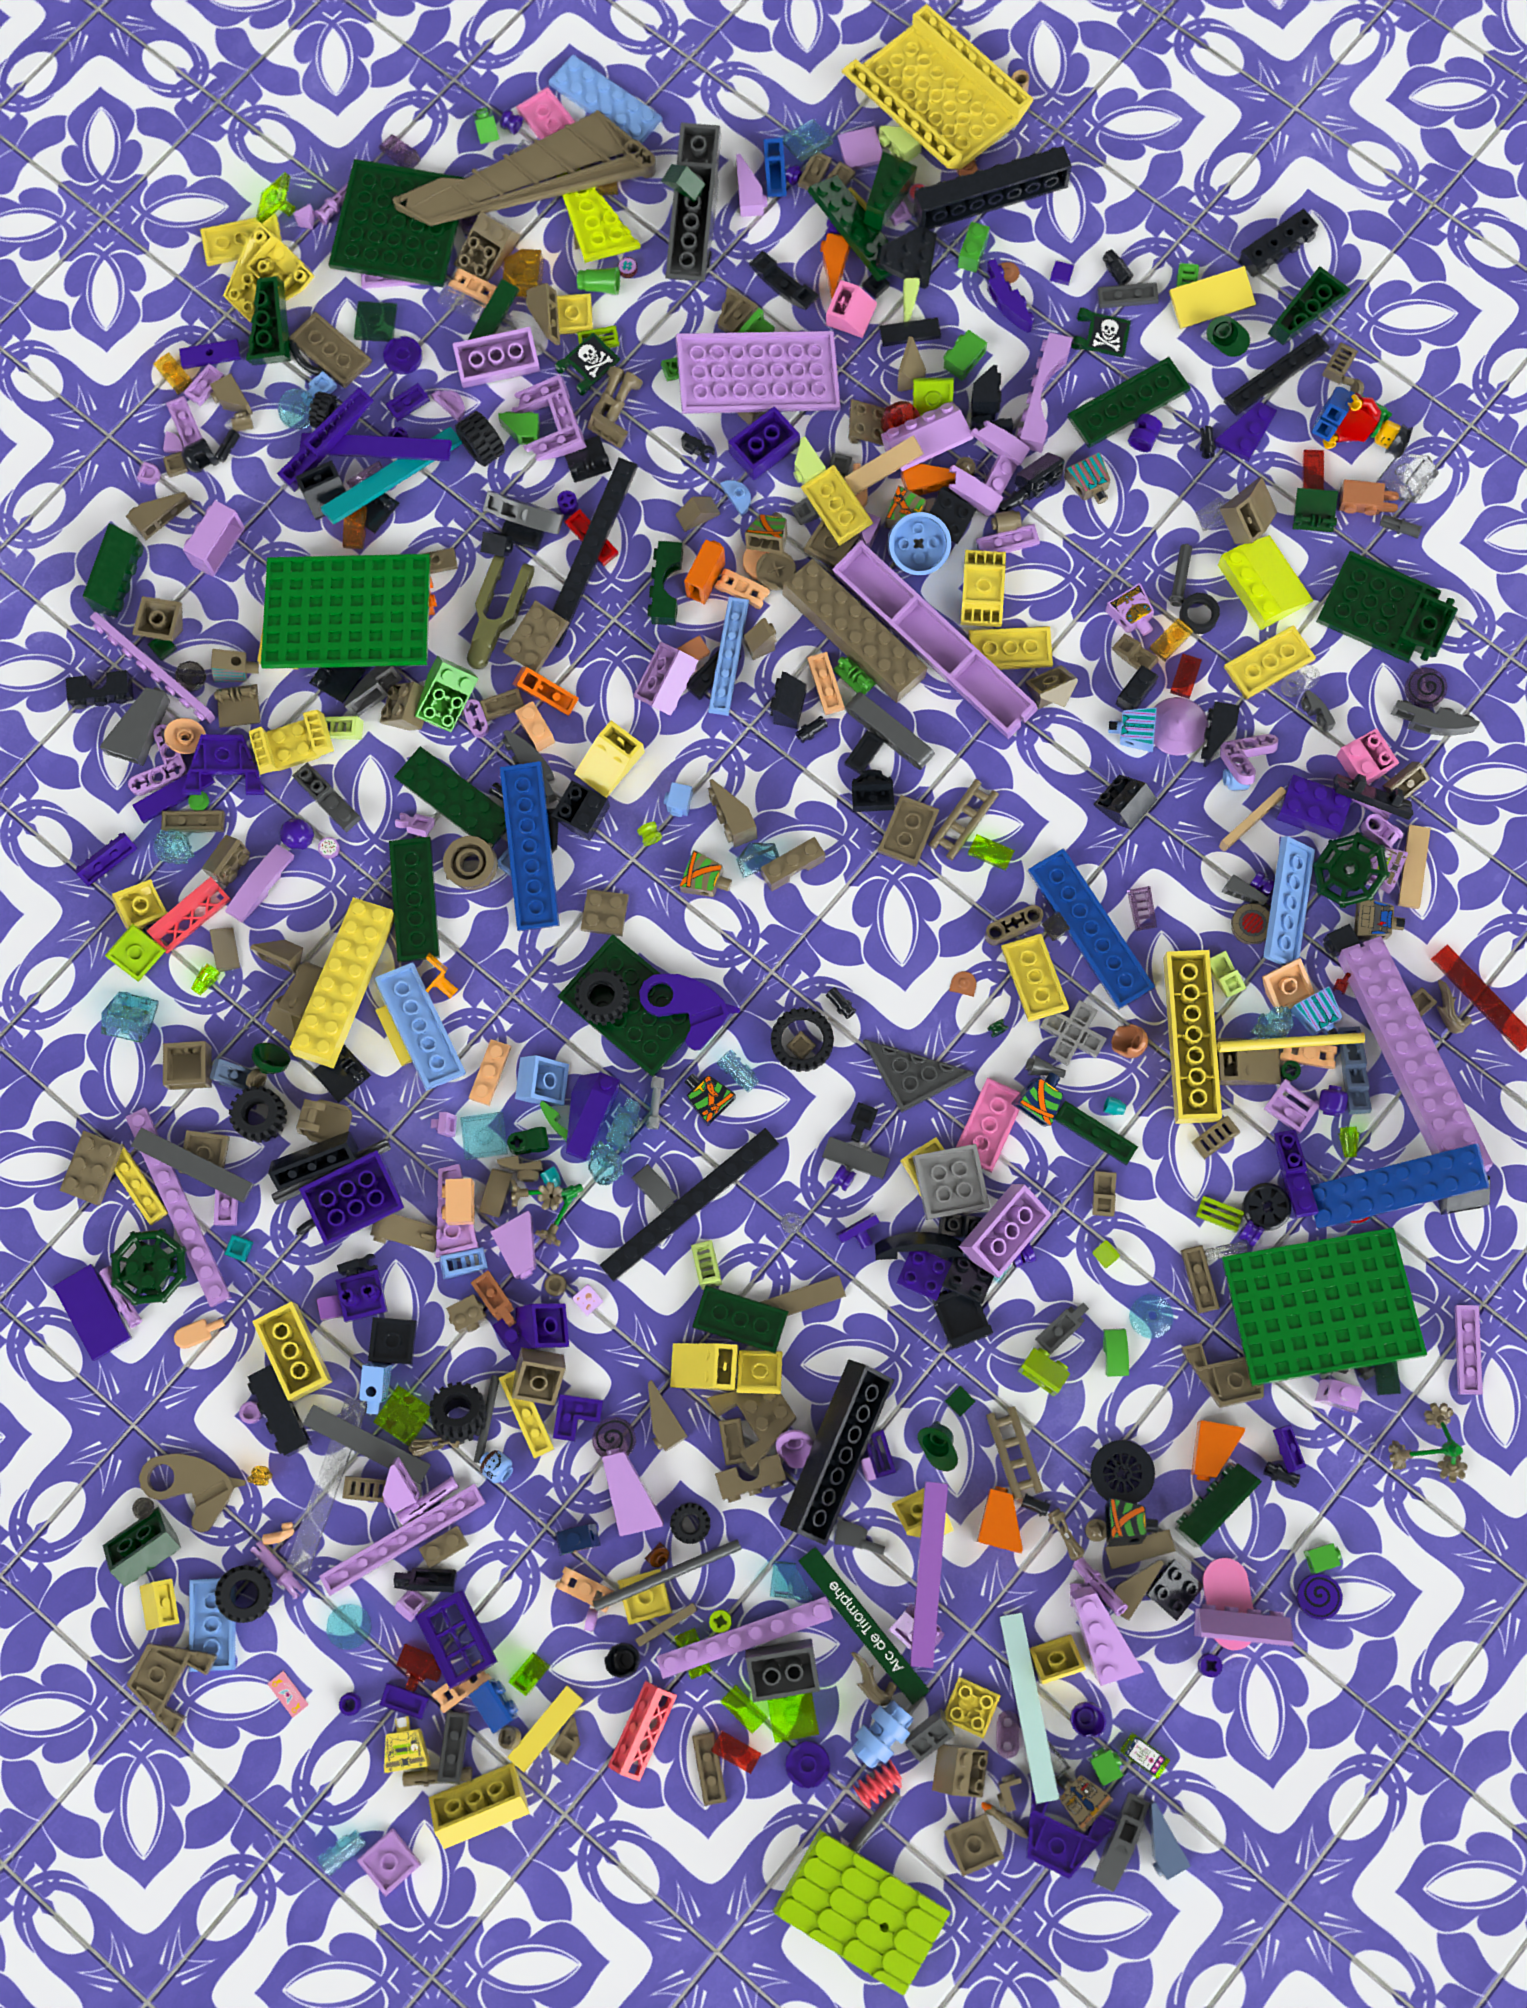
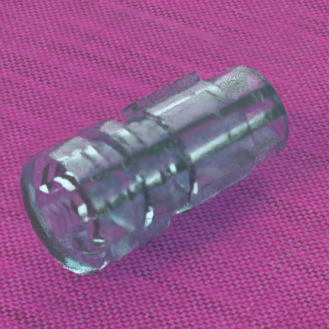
M731 1049L717 1062V1065L721 1069L724 1068V1072L726 1074L729 1073L733 1080L749 1093L760 1081L754 1076L756 1073L747 1064L744 1065L741 1062V1058L736 1057L737 1054Z
M357 1830L350 1835L345 1834L335 1842V1847L332 1849L328 1848L326 1854L323 1852L317 1857L320 1866L328 1876L337 1871L336 1868L340 1869L343 1866L342 1863L346 1860L348 1861L361 1848L367 1845Z

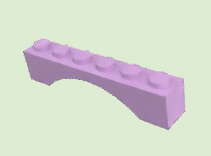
M1049 332L1048 339H1043L1041 351L1044 352L1043 357H1038L1036 369H1039L1038 375H1033L1031 383L1034 390L1028 393L1026 404H1029L1028 410L1024 409L1021 420L1024 422L1023 428L1019 427L1017 438L1030 447L1032 451L1040 453L1043 451L1048 424L1041 408V395L1049 379L1066 365L1072 343L1071 337Z

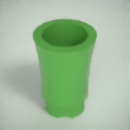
M619 268L579 270L577 273L578 290L618 295L620 289Z

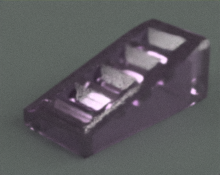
M393 134L379 146V149L400 167L413 169L421 161L416 150Z
M1151 887L1127 890L1135 930L1157 928ZM1144 894L1145 898L1136 899L1135 895ZM1146 902L1147 906L1137 907V903ZM1148 910L1149 914L1138 915L1139 911ZM1150 918V923L1140 924L1139 920Z

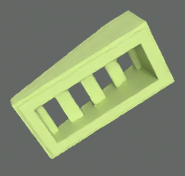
M905 278L904 322H909L919 291V278Z
M358 716L325 717L327 726L330 723V738L362 739L364 722Z
M712 1240L691 1245L701 1289L704 1290L705 1285L710 1287L722 1285ZM708 1249L710 1250L709 1253L698 1255L697 1253ZM709 1258L712 1259L711 1261H707V1262H703V1263H700V1262H699V1261H701V1260H705V1259H709ZM710 1267H713V1268H714V1269H712V1270H708V1271L702 1272V1269H706V1268H710Z

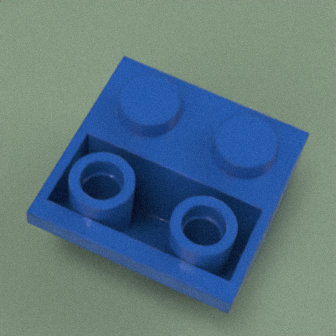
M494 1678L486 1681L469 1694V1697L493 1734L519 1717L516 1713L519 1711L518 1707L512 1699L508 1700L504 1694L506 1692L504 1685L500 1680L496 1681Z

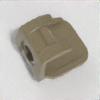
M304 1099L296 1126L297 1133L306 1136L308 1140L316 1143L349 1131L352 1112L347 1106L326 1100H318L316 1102Z

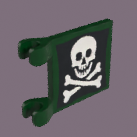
M1080 308L1077 320L1081 322L1090 321L1087 340L1080 336H1075L1071 348L1075 350L1086 349L1124 358L1131 321Z
M593 332L565 358L556 362L555 367L559 374H563L571 365L585 379L576 387L578 389L577 392L584 396L591 386L608 372L611 366H615L620 361V358Z

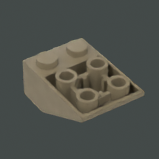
M480 211L453 265L488 282L511 254L521 234L493 216Z
M1262 476L1219 508L1235 544L1253 543L1266 532L1277 513Z
M710 779V787L708 788L709 798L712 806L716 808L720 824H724V833L728 843L732 842L735 848L757 839L756 824L749 808L716 781Z
M1218 1038V1039L1216 1040V1043H1218V1042H1220V1041H1236V1040H1252V1039H1245V1038ZM1217 1049L1220 1086L1281 1085L1279 1049L1218 1052Z

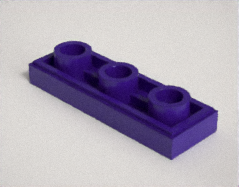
M238 339L179 349L183 370L207 366L208 364L213 365L241 360Z

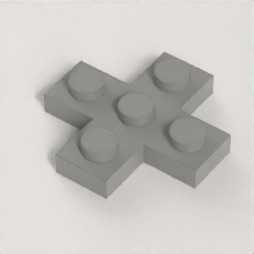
M1079 1000L1070 1018L1061 1013L1045 1017L1040 1028L1058 1037L1049 1057L1068 1066L1078 1048L1097 1058L1107 1039L1089 1029L1098 1010Z

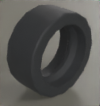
M1195 593L1184 600L1179 612V620L1188 632L1204 634L1215 627L1220 615V607L1212 596L1206 593ZM1193 604L1207 606L1211 611L1210 620L1204 624L1193 622L1188 617L1189 607Z

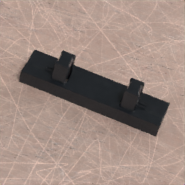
M1337 774L1333 779L1335 792L1408 820L1414 814L1411 801L1404 799L1403 790L1395 788L1391 794L1367 785L1366 776L1358 774L1354 780Z

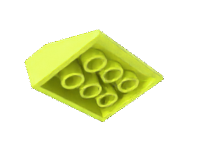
M1270 535L1257 539L1251 544L1239 545L1220 557L1218 567L1260 630L1267 628L1313 602L1312 597Z

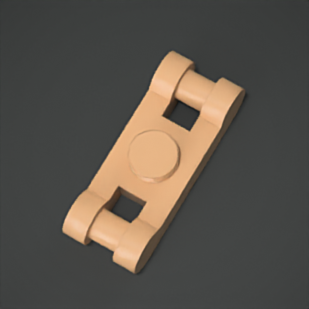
M458 268L454 274V279L449 281L448 287L487 306L497 286ZM485 290L489 292L487 296L483 294Z
M729 569L722 571L721 579L717 580L714 586L720 592H726L736 598L749 599V604L756 609H761L764 604L762 601L770 593L768 588ZM728 581H733L732 585L727 584ZM753 591L758 593L756 597L751 595Z
M1333 1045L1295 1047L1297 1055L1291 1053L1292 1048H1283V1052L1280 1053L1281 1061L1287 1062L1292 1060L1298 1064L1335 1069L1336 1061H1334V1056L1337 1054L1338 1047ZM1320 1053L1326 1054L1325 1060L1319 1059Z
M566 1566L562 1571L564 1574L561 1580L557 1581L555 1585L556 1588L594 1606L593 1600H596L594 1598L598 1591L603 1593L602 1597L614 1592V1590ZM571 1578L577 1580L574 1588L568 1586ZM609 1606L601 1609V1611L607 1613Z
M480 1660L476 1661L475 1663L472 1664V1667L475 1666L476 1664L480 1663L481 1661H480ZM482 1671L476 1675L478 1677L476 1682L473 1683L471 1679H468L452 1689H449L446 1683L431 1695L434 1700H438L441 1705L440 1709L444 1714L483 1683L492 1679L489 1673L486 1674L485 1671ZM448 1690L454 1697L451 1700H448L445 1696Z

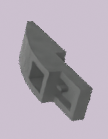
M487 491L483 511L495 514L496 517L559 535L564 516L543 507L525 503L493 491Z
M1398 700L1391 712V715L1410 721L1408 729L1430 735H1464L1474 732L1480 723L1474 717L1458 714L1451 708L1440 707L1436 713H1433L1428 708H1419L1406 700Z
M508 730L504 731L506 739L503 740V743L508 751L512 750L515 756L512 757L514 764L540 761L543 768L546 798L549 804L556 801L555 793L549 784L555 778L547 762L527 741Z
M308 762L292 775L313 800L346 833L361 820V817Z
M1127 1793L1111 1837L1107 1840L1092 1879L1093 1883L1111 1892L1115 1891L1142 1832L1143 1821L1150 1805L1149 1802L1131 1793Z

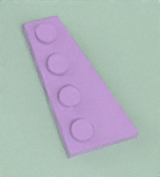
M460 1164L438 1169L436 1258H440L441 1255L479 1248L474 1224L448 1225L442 1219V1207H445V1198H442V1185H445V1179H463Z

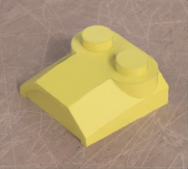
M152 879L112 894L114 905L126 929L133 923L143 930L145 926L158 921L168 913L154 888Z

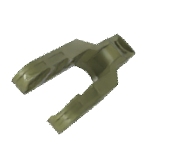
M494 555L475 602L479 622L467 654V662L471 668L483 669L488 665L500 633L516 622L534 575V566L526 563L522 565L502 617L492 620L487 618L486 615L494 597L496 584L501 579V571L506 557Z

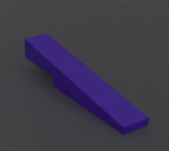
M358 387L303 441L305 446L276 473L279 478L295 492L299 488L295 477L317 467L374 400Z

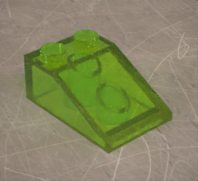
M812 1693L767 1700L774 1743L820 1735Z

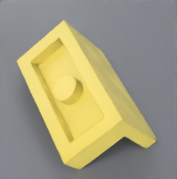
M172 1579L151 1582L140 1586L147 1631L179 1623Z

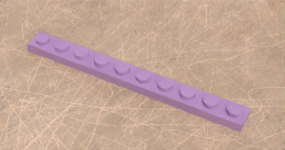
M146 1108L126 1116L134 1138L141 1127L158 1135ZM141 1152L180 1241L187 1249L186 1254L209 1306L214 1307L232 1298L174 1168Z

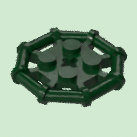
M1360 832L1336 840L1330 839L1317 861L1313 862L1312 868L1314 869L1317 883L1316 892L1318 895H1323L1337 903L1340 908L1374 900L1373 897L1384 881L1390 877L1385 857L1386 848L1384 845H1379L1366 838ZM1353 844L1349 850L1338 849V847ZM1361 844L1371 851L1365 853L1359 850V845ZM1335 851V855L1330 860V862L1325 863L1332 854V852ZM1377 856L1379 869H1373L1371 859ZM1353 865H1355V871L1353 873L1347 874L1348 871L1346 870V867H1352ZM1323 870H1328L1330 874L1329 880L1326 882ZM1371 876H1377L1373 884L1367 890L1365 885L1367 884ZM1335 885L1342 889L1341 896L1329 890V888ZM1359 889H1362L1364 892L1361 894L1347 897L1349 891L1354 892L1358 891Z
M162 1228L154 1231H132L119 1248L110 1254L112 1282L110 1285L126 1297L133 1306L158 1302L164 1304L168 1302L167 1299L183 1281H186L188 1278L186 1276L185 1252L187 1249L185 1246H181ZM156 1239L154 1245L142 1246L140 1240ZM162 1242L174 1251L167 1254L160 1248ZM135 1243L137 1249L128 1258L122 1257ZM176 1257L177 1273L172 1272L171 1269L172 1259ZM120 1262L126 1263V1276L122 1278ZM153 1262L152 1267L154 1270L145 1273V1264ZM170 1277L175 1278L163 1291V1284ZM131 1281L138 1287L136 1293L132 1292L124 1284ZM152 1288L158 1292V1294L142 1295L144 1290Z

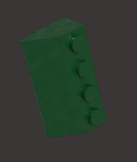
M110 523L106 529L89 576L83 598L94 612L117 618L119 612L123 610L124 597L130 590L132 575L136 573L138 558L143 554V545L136 536Z
M1239 1463L1233 1466L1229 1464L1221 1472L1223 1477L1218 1482L1214 1480L1206 1488L1208 1493L1203 1498L1199 1496L1191 1504L1193 1509L1188 1514L1184 1512L1175 1521L1178 1525L1174 1529L1194 1548L1201 1547L1262 1482Z

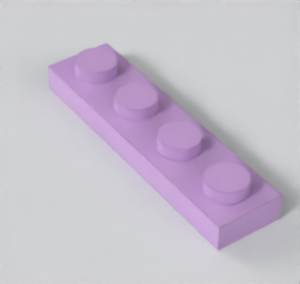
M1456 1305L1454 1307L1458 1394L1482 1395L1479 1306Z

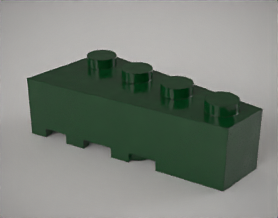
M884 151L882 152L867 202L864 224L877 230H882L908 194L910 187L914 185L917 166Z
M1319 266L1267 334L1280 344H1286L1341 303L1351 289Z
M277 276L258 278L254 300L255 310L251 321L252 331L248 342L250 344L249 352L247 353L246 360L253 366L291 361L284 282Z

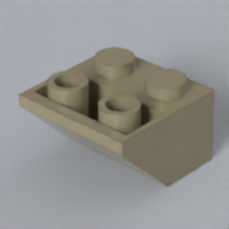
M416 682L396 684L390 687L387 692L388 696L385 706L381 711L379 723L408 731L421 730L424 720L415 717V713L424 687Z
M225 835L203 865L202 870L227 887L229 883L236 879L237 872L241 866L248 862L250 852L240 840Z
M943 1744L937 1749L932 1791L953 1796L982 1798L988 1751Z

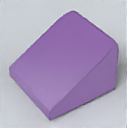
M339 1295L316 1299L322 1321L343 1316Z

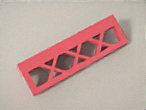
M209 877L146 931L157 943L166 949L165 952L168 954L230 902L231 899L214 879ZM217 891L224 897L218 904L210 903L211 896ZM198 907H206V912L202 917H194L195 910ZM190 920L187 930H178L181 921ZM166 934H174L173 941L166 947L160 939Z
M648 1681L644 1682L607 1767L620 1775L640 1782L677 1695L661 1689ZM661 1696H667L665 1705L659 1708L658 1703ZM656 1717V1726L650 1729V1721ZM647 1739L648 1744L646 1748L640 1751L639 1746L641 1742ZM638 1761L635 1774L629 1772L632 1763Z

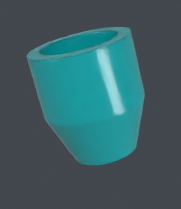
M1108 1096L1104 1103L1103 1112L1111 1115H1123L1126 1110V1104L1117 1098Z
M555 1166L540 1174L546 1185L547 1182H553L555 1187L561 1185L560 1175Z

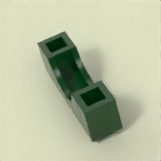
M658 541V548H654L653 560H656V567H652L651 572L654 586L650 585L649 591L652 605L648 604L647 615L651 617L652 624L676 626L677 599L665 591L664 584L672 573L682 570L683 543Z

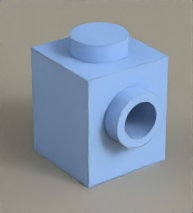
M672 782L670 792H666L664 804L671 815L676 817L688 816L693 796L692 786Z

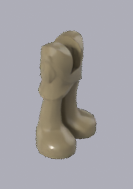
M611 366L607 373L609 380L606 389L598 403L594 406L592 413L597 411L604 416L605 411H607L606 418L615 423L625 406L624 401L631 389L639 390L643 382L633 373L628 371L625 373L621 368ZM622 382L615 399H613L612 396L618 384Z

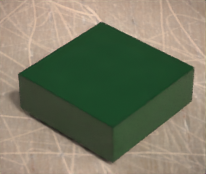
M154 639L147 644L161 661L177 649L172 641Z
M959 1386L944 1402L961 1417L976 1401Z

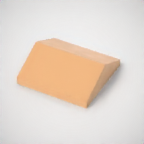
M1297 958L1262 976L1265 993L1277 1014L1291 1009L1295 1004L1315 994L1301 958Z

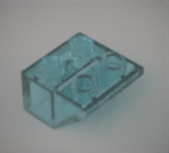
M119 991L101 1012V1034L142 1043L151 1031L159 1001Z

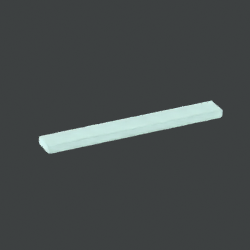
M1018 1613L1001 1616L1000 1622L1036 1804L1059 1800L1023 1615Z

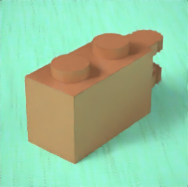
M1344 479L1340 488L1339 511L1349 514L1356 512L1365 513L1369 516L1379 515L1380 512H1397V504L1384 502V500L1396 501L1399 498V494L1397 492L1385 491V483Z

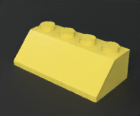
M514 1763L429 1797L434 1832L444 1849L530 1814L526 1795Z

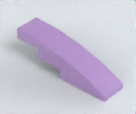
M277 844L251 873L225 912L243 923L268 896L269 889L281 878V872L293 861L294 854Z

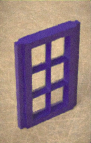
M464 1590L454 1593L415 1616L449 1689L460 1685L498 1662ZM456 1603L463 1620L452 1625L445 1609ZM441 1612L448 1628L437 1634L430 1617ZM466 1624L473 1640L462 1646L455 1629ZM451 1632L458 1649L447 1655L440 1638ZM476 1644L483 1661L472 1667L465 1650ZM461 1653L468 1670L457 1675L450 1659Z

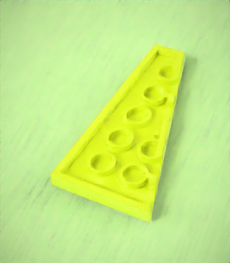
M567 173L558 175L556 178L567 175ZM595 187L562 195L584 263L641 249L639 241L634 239L630 230L622 224L619 216L603 196L599 195Z

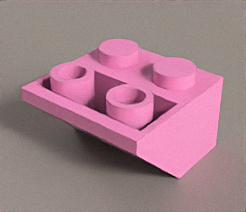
M840 280L826 313V326L863 338L877 302L861 287Z
M1377 728L1341 747L1336 755L1351 779L1354 780L1358 774L1366 776L1367 785L1376 781L1399 764V761Z

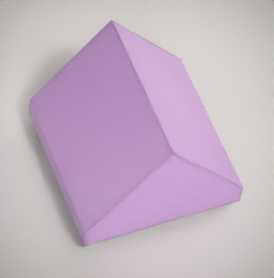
M308 204L294 212L293 215L298 226L313 230L315 215L311 205Z

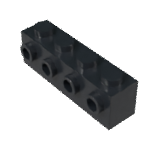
M1303 208L1244 248L1238 261L1242 266H1245V269L1252 277L1258 274L1262 275L1271 265L1280 263L1290 252L1291 254L1295 253L1302 244L1311 242L1316 237L1319 225Z
M347 1131L271 1161L268 1174L276 1189L281 1190L355 1161L358 1146L351 1133Z
M272 1364L247 1376L250 1381L247 1383L252 1395L256 1394L259 1401L256 1403L260 1413L262 1415L265 1414L268 1420L266 1427L271 1435H275L277 1440L275 1446L279 1454L283 1453L284 1456L289 1457L311 1446L312 1442L293 1402L287 1400Z

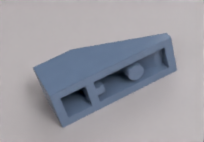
M1152 1800L1149 1802L1152 1857L1155 1860V1863L1152 1865L1159 1877L1163 1875L1166 1880H1169L1190 1868L1191 1865L1156 1802Z

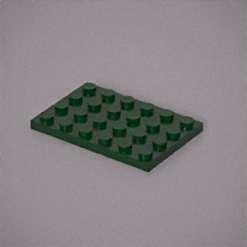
M612 934L557 997L647 1074L654 1077L686 1041L691 1027L689 1014L681 1013L656 1017L647 1013L641 1005L639 991L645 980L652 975L660 973ZM596 968L599 971H602V968H607L608 972L613 970L623 978L630 995V1003L627 1005L628 1010L626 1013H622L623 1017L620 1020L616 1018L613 1024L611 1022H607V1025H602L600 1022H598V1025L593 1024L591 1020H586L578 1009L575 999V988L577 984H580L579 979L581 977L585 978V973L588 971L592 974L594 973L593 969ZM665 984L653 986L648 993L649 1002L656 1007H665L673 998L672 989ZM600 987L591 994L590 1002L598 1007L607 1006L614 999L615 993L608 987Z

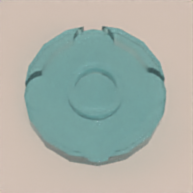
M293 388L282 395L278 405V413L284 425L293 429H303L310 425L309 411L311 410L310 405L313 403V397L310 393L302 389Z
M341 1605L334 1609L328 1617L327 1636L331 1643L338 1648L346 1650L358 1648L370 1636L372 1628L371 1618L367 1611L359 1605Z

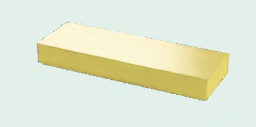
M386 1005L376 1009L375 1011L401 1066L403 1067L411 1063L412 1060Z

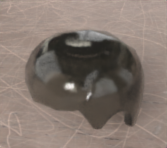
M193 661L180 663L175 671L176 681L189 692L199 690L207 678L204 668Z

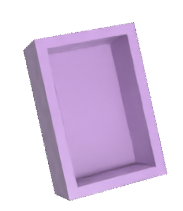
M215 500L212 506L210 505L207 508L202 521L196 525L195 532L191 538L186 540L183 551L193 567L214 577L245 527L235 510Z

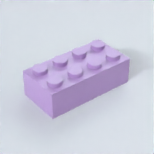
M531 327L452 343L463 388L541 372Z

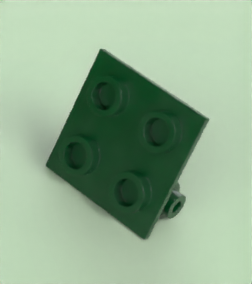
M1297 488L1292 529L1333 532L1334 526L1337 523L1335 513L1338 491Z

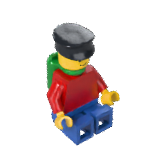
M1338 386L1317 415L1311 433L1323 438L1325 449L1335 447L1338 442H1365L1370 435L1371 438L1375 437L1374 441L1376 444L1386 449L1385 453L1392 454L1397 459L1405 452L1413 427L1408 428L1404 424L1400 426L1388 420L1392 413L1387 411L1386 407L1375 402L1372 397L1361 396L1358 393Z

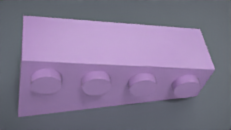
M1092 1586L1069 1592L1094 1675L1100 1686L1144 1672Z

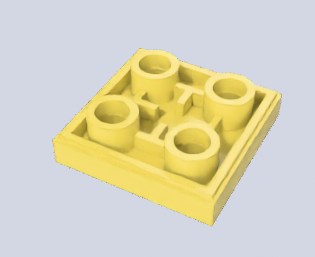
M958 1677L944 1711L945 1718L948 1723L952 1722L953 1725L984 1739L1001 1695L962 1677Z

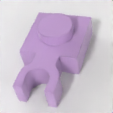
M400 813V820H395L396 827L407 828V833L427 837L435 825L434 818L419 814L410 817L408 814Z

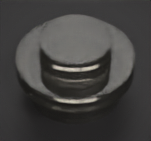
M142 1497L137 1499L132 1506L134 1516L140 1520L148 1518L153 1512L154 1502L149 1498Z

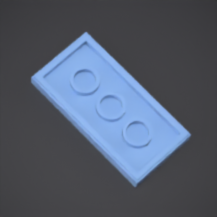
M221 1578L189 1581V1650L218 1655L210 1671L235 1670V1622L221 1614L215 1603L216 1585ZM236 1583L233 1585L230 1592V1598L235 1605ZM189 1666V1672H197V1670Z

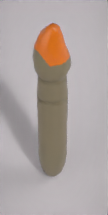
M985 1802L981 1803L983 1810L988 1815L999 1820V1822L1017 1835L1028 1838V1832L1021 1825L997 1810L994 1805Z

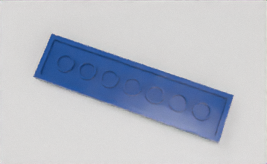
M539 761L500 767L517 931L560 926L542 763Z
M1064 848L1028 869V873L1118 1010L1155 988Z
M1479 1144L1311 1185L1318 1208V1214L1314 1215L1317 1229L1490 1188Z

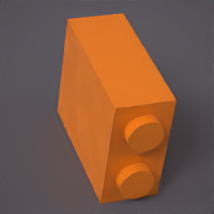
M705 539L684 580L686 596L704 605L726 564L724 547L719 542Z

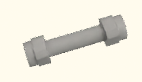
M652 1077L651 1089H653L650 1116H647L646 1128L659 1129L661 1090H664L665 1081L661 1077Z

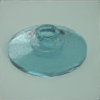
M1145 1295L1133 1303L1129 1319L1135 1332L1142 1337L1154 1339L1165 1335L1170 1330L1173 1324V1311L1165 1299L1157 1295ZM1150 1312H1154L1156 1314L1155 1320H1151L1149 1318Z

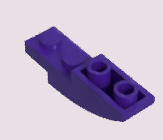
M996 259L989 260L987 273L990 279L988 280L987 292L992 301L1011 323L1027 333L1031 332L1034 317L1032 312H1028L1026 308L1027 303L1024 295H1020L1018 289H1011L1009 281H1005L1004 270L1001 265H998Z
M1296 1129L1274 1133L1285 1190L1290 1198L1296 1219L1317 1215L1318 1208L1307 1176V1165Z

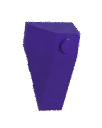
M601 1072L579 1076L571 1092L566 1144L567 1154L586 1161L619 1093L620 1079Z

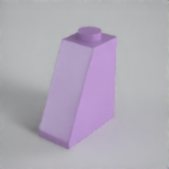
M527 1211L490 1232L512 1274L516 1279L521 1278V1280L530 1277L533 1274L532 1271L536 1269L533 1217Z

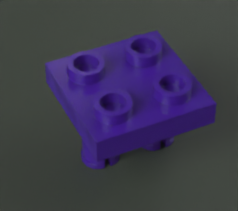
M378 1269L335 1280L345 1323L388 1312Z

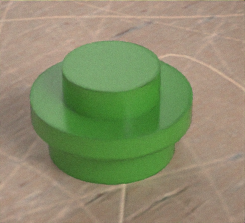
M201 791V795H190L188 804L194 811H203L209 805V797Z

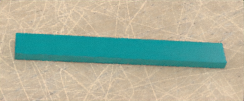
M451 427L431 438L451 440V451L462 444L457 433ZM397 459L323 505L321 511L334 525L434 461Z

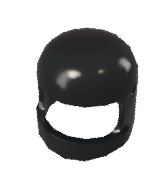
M204 438L187 445L182 450V459L186 467L194 473L202 472V469L210 464L213 466L219 464L218 459L214 456Z

